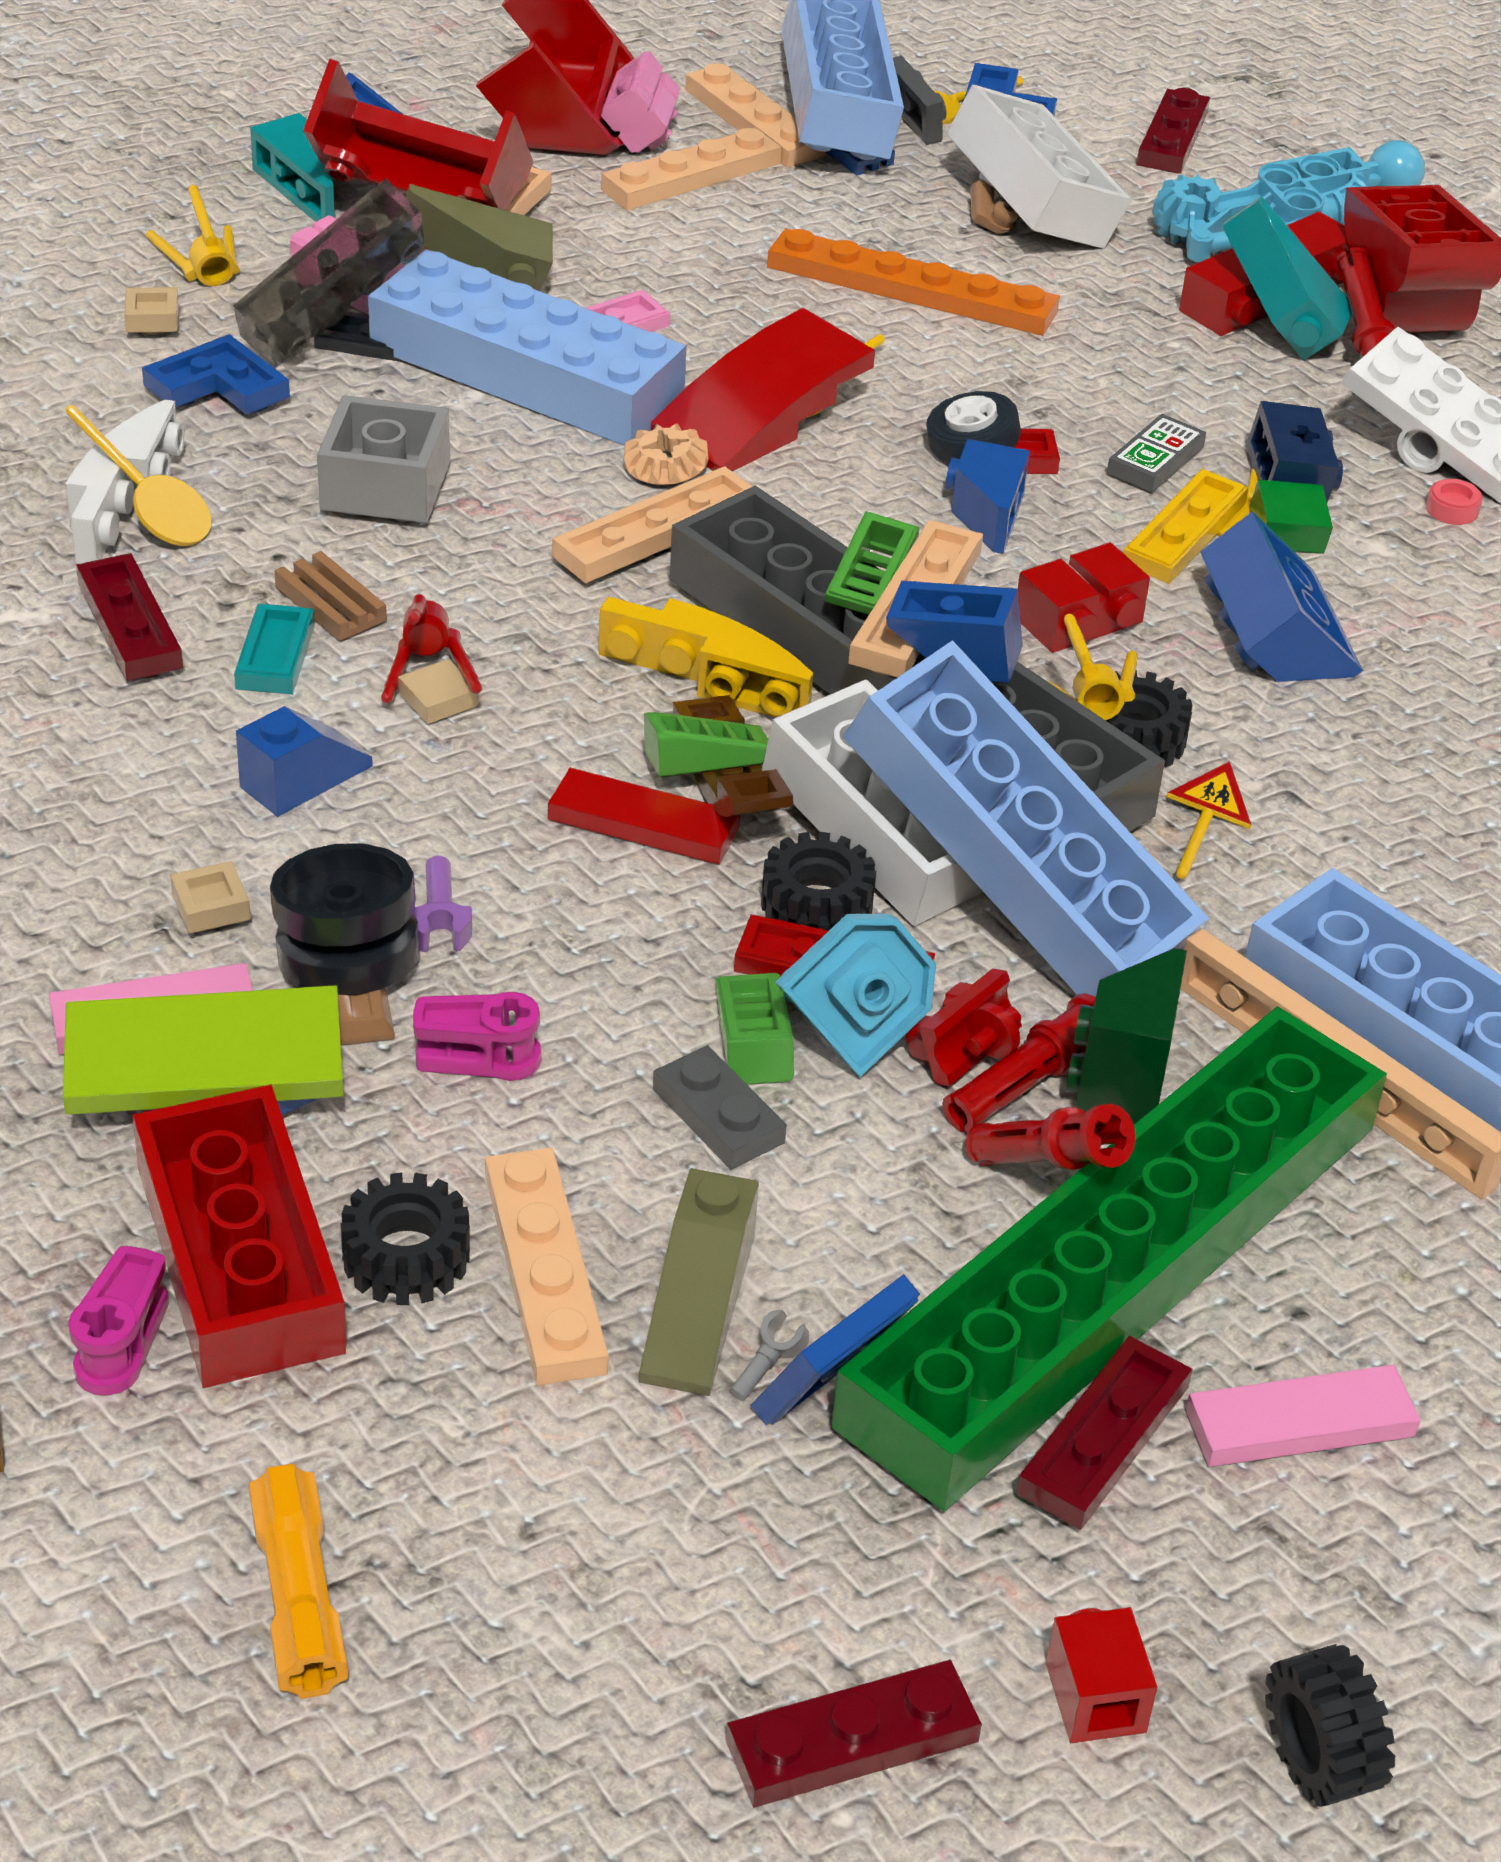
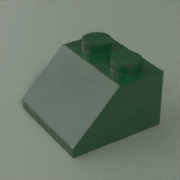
M1173 948L1100 979L1094 1007L1080 1006L1073 1044L1086 1046L1085 1055L1072 1053L1066 1084V1092L1078 1094L1076 1108L1087 1112L1093 1106L1111 1103L1123 1108L1129 1114L1133 1124H1136L1159 1104L1172 1041L1187 950Z

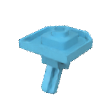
M846 914L796 963L787 969L775 983L783 991L785 1000L793 1003L848 1067L861 1077L932 1009L936 963L899 919L893 915Z

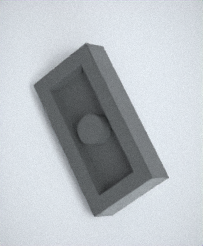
M902 55L893 57L904 106L901 117L926 145L943 140V120L946 119L947 111L942 96L930 88L924 81L922 74L918 70H914Z
M708 1045L654 1070L653 1090L730 1170L785 1143L787 1124Z

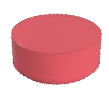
M1443 479L1435 482L1430 487L1426 509L1432 517L1441 522L1453 525L1469 524L1478 518L1483 497L1481 492L1469 482L1460 479Z

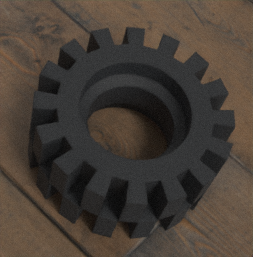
M1136 670L1132 685L1135 698L1130 702H1124L1120 712L1113 718L1105 721L1164 759V767L1167 768L1173 765L1174 758L1180 759L1182 757L1184 748H1186L1192 716L1191 699H1186L1187 692L1182 687L1173 690V680L1166 677L1161 683L1157 682V674L1148 671L1146 678L1137 677ZM1116 671L1117 676H1118V678H1119V680H1120L1121 676H1120L1119 673Z
M809 832L798 833V843H795L789 836L780 840V849L773 846L768 851V859L764 861L761 907L762 911L766 910L765 917L830 930L846 914H872L877 872L875 871L873 858H866V849L860 844L850 849L851 839L842 835L837 842L830 841V833L820 832L819 840H811ZM821 885L831 889H814L807 886Z
M402 1172L390 1174V1185L383 1186L377 1177L367 1182L368 1195L357 1189L350 1196L351 1206L344 1205L341 1213L342 1261H344V1271L347 1278L354 1277V1287L362 1294L372 1287L373 1300L385 1303L388 1294L393 1293L396 1294L397 1305H409V1294L418 1293L421 1303H426L434 1300V1287H437L445 1295L454 1289V1278L462 1280L466 1274V1262L469 1263L470 1261L469 1211L467 1206L463 1207V1197L457 1190L448 1194L447 1182L438 1178L429 1187L427 1186V1174L414 1173L413 1183H403ZM400 1231H415L430 1237L424 1242L409 1246L393 1245L381 1240L387 1235Z
M1337 1644L1274 1662L1270 1666L1272 1673L1266 1675L1265 1681L1266 1686L1271 1691V1693L1265 1694L1266 1708L1274 1714V1719L1268 1722L1271 1734H1278L1281 1746L1276 1749L1281 1762L1289 1761L1291 1766L1288 1775L1294 1785L1301 1784L1302 1795L1308 1801L1314 1800L1315 1806L1320 1807L1385 1788L1384 1785L1389 1784L1393 1778L1389 1769L1395 1767L1396 1756L1387 1747V1745L1395 1743L1393 1730L1384 1726L1382 1716L1389 1715L1384 1700L1377 1702L1373 1693L1378 1686L1372 1674L1363 1676L1364 1662L1357 1654L1350 1656V1649L1344 1645L1337 1646Z

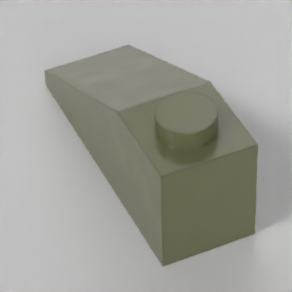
M412 184L409 185L395 222V228L430 250L443 253L448 258L473 267L484 268L494 275L516 283L527 284L533 289L541 291L553 263V223Z
M690 1168L672 1226L639 1370V1383L710 1396L755 1238L759 1181Z

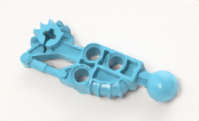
M1392 140L1377 147L1368 162H1364L1350 147L1268 163L1259 168L1257 180L1251 185L1227 192L1220 191L1215 178L1206 180L1200 178L1198 174L1195 177L1188 178L1182 174L1178 175L1176 180H1165L1162 189L1158 191V196L1154 200L1153 223L1158 226L1159 235L1170 237L1173 244L1179 242L1186 243V248L1188 249L1187 257L1192 261L1201 262L1210 258L1213 252L1233 248L1222 228L1223 223L1261 195L1286 225L1318 211L1345 225L1344 204L1346 187L1420 185L1425 176V161L1417 147L1406 141Z

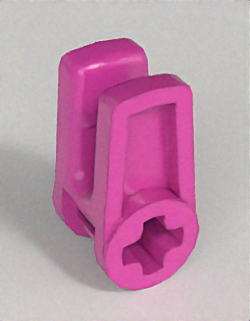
M512 991L488 995L419 997L413 1010V1030L415 1037L418 1038L416 1042L417 1069L422 1072L496 1077L508 1081L521 1080L531 1076L539 1069L542 1061L541 1046L534 1037V1033L540 1025L539 1005L532 997L524 993ZM511 1010L515 1012L516 1022L514 1026L509 1024V1011ZM508 1046H512L513 1061L511 1062L507 1060L506 1056Z
M119 1247L80 1304L71 1313L68 1322L71 1342L78 1349L74 1357L73 1369L76 1382L83 1390L94 1395H113L130 1388L139 1378L141 1368L169 1306L168 1291L163 1286H160L166 1271L164 1255L145 1248Z

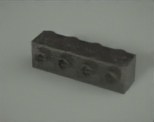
M385 178L233 305L240 336L274 368H277L287 358L294 359L299 356L308 346L310 339L325 326L332 327L337 324L352 303L363 294L370 295L380 287L385 276L400 263L406 264L417 256L422 245L425 243L421 211Z

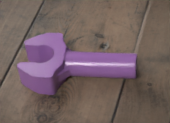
M433 856L426 861L427 903L414 907L413 913L418 921L420 951L427 952L429 950V933L435 929L449 930L452 933L454 950L461 951L472 937V908L452 902L450 861L444 856Z

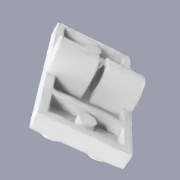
M1397 327L1349 369L1341 384L1402 429L1398 437L1397 448L1400 457L1406 465L1415 471L1428 473L1437 470L1446 462L1501 504V400L1489 395L1469 380L1459 368L1448 364L1426 348L1419 338Z

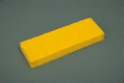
M1201 469L1124 548L1123 553L1147 575L1170 584L1246 503L1249 487Z

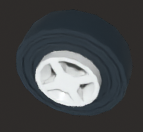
M974 391L953 396L932 409L926 421L931 451L940 460L950 463L951 458L960 459L967 439L1015 447L1021 436L1016 404L1007 396L996 392Z

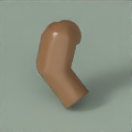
M984 180L974 182L971 185V214L974 223L996 234L1010 232L1016 226L1017 212L1010 205L1008 208H1005V200L998 201L995 204L994 188Z

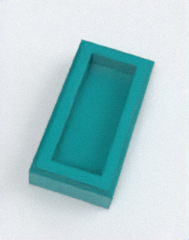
M257 604L234 672L235 689L294 694L315 626L314 609Z

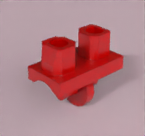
M992 968L973 984L959 982L946 992L942 1009L933 1016L925 1015L905 1034L911 1057L929 1062L935 1083L950 1086L987 1055L995 1059H1002L1018 1049L1020 1044L1019 1029L1022 1027L1021 1015L1016 1008L1011 1006L1008 999L1007 988L1010 979L1007 971Z

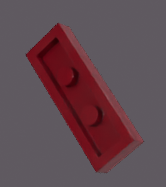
M1167 88L1140 145L1137 166L1181 174L1208 114L1210 97L1199 95L1195 90L1189 88H1177L1175 90Z
M132 553L76 564L78 584L126 681L142 677H155L164 672L183 668L182 649Z
M1129 1335L1021 1472L1016 1494L1082 1530L1189 1388L1193 1369Z
M949 1659L727 1722L726 1743L752 1807L756 1808L978 1743L982 1723L952 1660Z

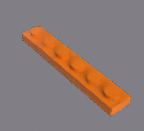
M785 228L768 250L767 268L1044 336L1058 313L1060 295L1045 292L1038 286H1020L999 281L989 274H971L954 270L944 263H926L905 258L904 255L895 251L881 252L860 247L857 243L850 240L836 241L815 236L812 232L805 229L791 230Z

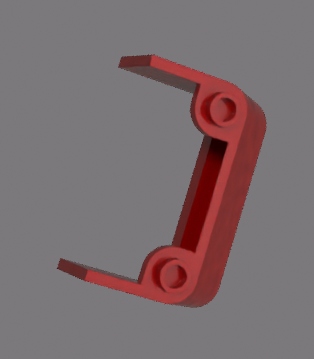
M504 0L502 3L503 8L530 39L529 46L479 80L476 87L502 118L506 110L516 114L527 146L530 148L608 155L622 146L624 143L619 138L620 131H613L602 118L601 113L616 72L631 62L634 57L589 0Z
M333 59L328 61L303 130L319 161L325 165L324 171L335 179L351 182L353 178L403 193H407L409 185L412 184L502 210H506L526 183L533 165L532 156L514 112L505 111L496 139L492 141L358 101L339 61Z

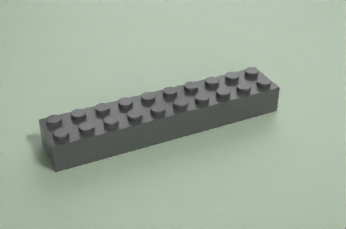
M756 485L672 525L670 581L714 612L737 621L776 642L813 672V682L822 689L833 694L867 679L877 690H880L897 678L890 675H880L872 670L848 664L850 644L869 615L825 602V593L848 548L847 546ZM864 562L862 563V564H864V565H867V566H870V567H874V568L879 569L878 567H876V566H874V565H871V564H868V563H864ZM859 575L854 576L855 578L862 579L878 585L880 583L878 581L868 579ZM847 587V589L872 597L874 596L872 594ZM920 653L912 667L926 659V657ZM1018 661L1010 683L992 682L1129 832L1155 817L1165 764L1164 759Z

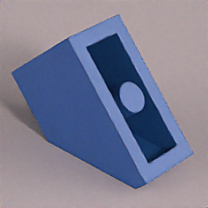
M967 439L960 459L951 458L947 471L945 489L954 491L951 512L971 531L983 534L982 542L993 552L1004 554L1025 494L1030 450Z
M901 580L886 616L887 627L924 657H929L953 640L991 682L1010 683L1023 647L1018 589Z
M286 706L236 730L240 788L277 817L373 766L372 756L335 728Z

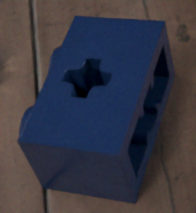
M1260 401L1246 443L1252 466L1256 472L1257 481L1269 480L1323 485L1328 503L1331 492L1337 491L1340 487L1343 476V464L1341 460L1337 459L1333 447V433L1327 429L1321 408Z

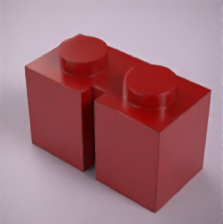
M1111 542L1070 555L1069 565L1060 558L1021 571L1018 582L1021 624L1051 653L1072 647L1064 623V617L1067 614L1074 615L1085 642L1142 623L1150 576Z

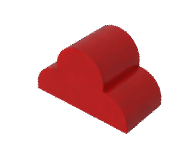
M1440 185L1346 187L1344 223L1349 250L1353 247H1361L1368 252L1369 264L1384 318L1389 320L1395 328L1400 327L1406 333L1465 331L1469 329L1477 316L1482 290L1494 288L1501 278V237Z

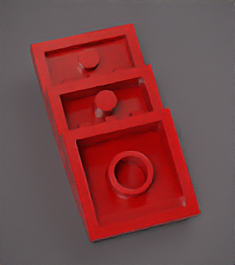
M802 307L765 327L725 354L690 383L651 421L650 431L654 430L656 424L662 428H670L674 424H678L682 431L695 429L699 438L707 441L708 462L706 467L714 471L726 466L733 472L797 440L799 421L835 404L838 385L874 368L875 350Z

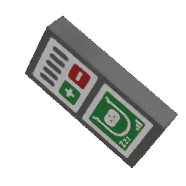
M1160 414L1109 458L1107 474L1152 493L1204 448L1206 432Z

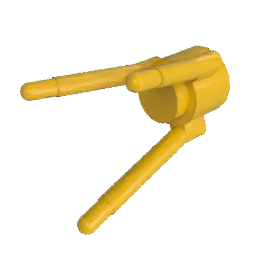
M190 185L188 191L202 235L193 241L189 250V260L153 230L147 231L146 236L160 251L183 270L188 281L198 278L205 285L219 286L226 283L232 275H236L240 271L235 259L233 228L230 225H226L223 228V240L216 237L198 187Z
M1067 614L1064 617V623L1081 666V670L1077 672L1073 680L1072 689L1075 697L1051 681L1047 682L1104 720L1111 719L1120 712L1124 702H1130L1135 698L1132 685L1138 654L1134 650L1127 653L1119 680L1117 673L1111 667L1105 664H1094L1074 615Z

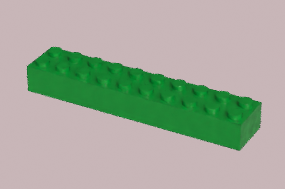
M1275 1007L1134 1124L1136 1135L1134 1150L1126 1162L1121 1166L1102 1168L1093 1165L1091 1162L1087 1163L841 1367L837 1373L832 1428L943 1512L947 1511L1098 1376L1129 1335L1138 1340L1371 1132L1387 1073L1280 1007ZM1110 1144L1107 1148H1113L1115 1144Z

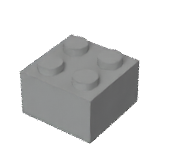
M343 395L317 453L320 510L340 512L348 516L367 515L391 518L403 523L414 521L427 523L450 463L449 408Z

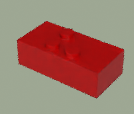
M272 1084L132 1114L138 1171L161 1249L165 1256L166 1266L202 1388L346 1354L345 1301Z

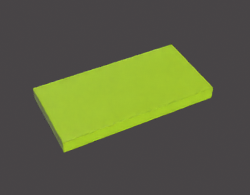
M337 985L66 1002L63 1075L65 1115L160 1109L272 1084L277 1101L344 1097Z

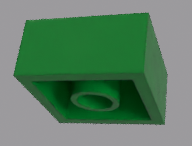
M1258 480L1250 504L1251 512L1253 511L1293 551L1324 554L1333 526L1323 485Z

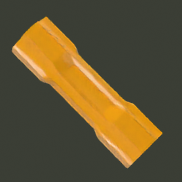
M294 1463L267 1467L261 1477L249 1482L248 1489L256 1542L266 1555L274 1607V1617L270 1625V1636L279 1691L292 1692L298 1695L300 1699L327 1695L335 1685L348 1679V1665L339 1614L329 1601L320 1548L324 1527L314 1472H306L299 1469Z

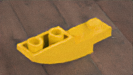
M608 596L600 608L599 655L698 681L697 697L709 698L730 695L738 708L775 718L811 703L813 672L776 642L726 616L670 598L664 608L659 610Z

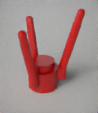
M415 595L413 597V604L408 607L404 614L403 638L398 642L397 654L381 695L382 702L390 703L398 688V676L403 675L409 656L413 653L430 656L437 654L444 647L450 649L471 691L474 694H479L482 691V685L460 642V632L449 627L447 611L440 604L426 600L423 595Z

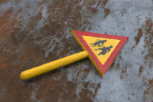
M1230 761L1167 792V798L1202 811L1176 870V875L1180 879H1185L1188 876L1213 815L1247 829L1251 828L1252 824Z

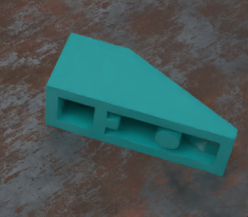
M296 113L250 127L253 170L315 222L328 215L334 217L332 177L324 171L325 165L319 161L303 132L307 118L300 113Z
M1262 195L1223 223L1222 228L1272 324L1303 360L1342 336L1352 315L1348 298Z

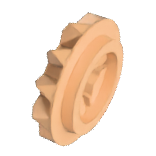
M656 424L652 431L637 430L635 439L625 442L624 466L626 470L636 479L646 483L668 485L687 481L702 472L708 462L707 441L699 438L697 430L688 429L682 431L678 424H674L670 428H662ZM662 451H669L671 453V458H667L666 453H663Z

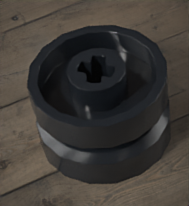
M365 843L332 844L309 849L288 859L273 873L270 884L272 914L278 925L275 936L278 965L285 979L297 987L337 985L338 995H359L381 990L405 978L417 965L420 941L418 921L413 914L416 902L414 872L407 860L390 849Z

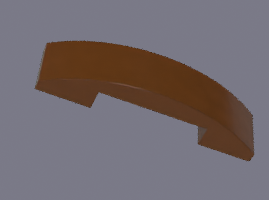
M730 695L673 702V714L745 724L744 717ZM758 764L693 774L707 802L713 804L714 810L724 817L783 810L793 807V794L777 769L762 771L761 765Z

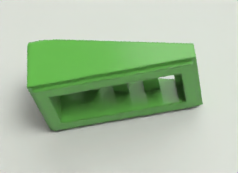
M865 511L825 593V602L869 615L919 537V527ZM870 550L890 555L892 558L870 552ZM864 562V563H868V564H871V565H874V566H878V567H881V568L886 569V571L880 570V569H877V568H874V567H870V566L864 565V564H862V563ZM859 575L868 579L878 581L880 583L878 585L862 579L855 578L854 576ZM847 587L852 588V589H856V590H859V591H862V592H865V593H869V594H872V595H874V596L872 597V596H868V595H865V594H862V593H858V592H855V591H852V590L847 589Z
M644 713L645 752L661 778L727 768L747 767L750 765H762L764 762L768 738L758 725L668 713Z
M777 973L720 976L715 978L725 1063L747 1085L788 1082L794 1077V1040L784 993L775 983L780 978V974Z

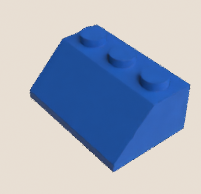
M1253 511L1200 552L1209 571V574L1204 577L1205 582L1213 594L1223 602L1224 606L1219 609V613L1227 626L1239 637L1240 640L1234 643L1235 649L1252 670H1256L1261 666L1277 682L1350 678L1357 676L1363 671L1315 571Z

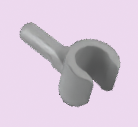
M783 1310L769 1312L761 1324V1335L764 1342L756 1351V1356L730 1388L731 1394L737 1399L744 1401L768 1368L773 1366L779 1357L794 1358L803 1351L809 1342V1331L804 1324L796 1330L794 1337L790 1341L785 1343L775 1342V1332L783 1324L787 1315Z

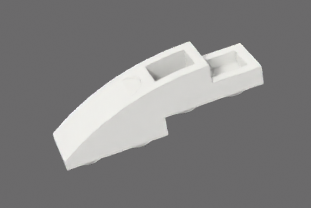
M162 400L125 420L106 434L105 437L147 478L152 475H170V463L174 455L179 456L182 453L185 431L184 425L177 423L175 401ZM95 444L77 464L65 483L76 564L102 559L108 545H115L119 533V522L123 514L131 512L133 494L137 487L125 472Z

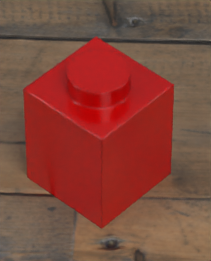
M1127 1607L1104 1611L1097 1608H1086L1075 1611L1070 1615L1055 1617L1046 1666L1070 1744L1147 1733L1158 1686L1132 1608Z

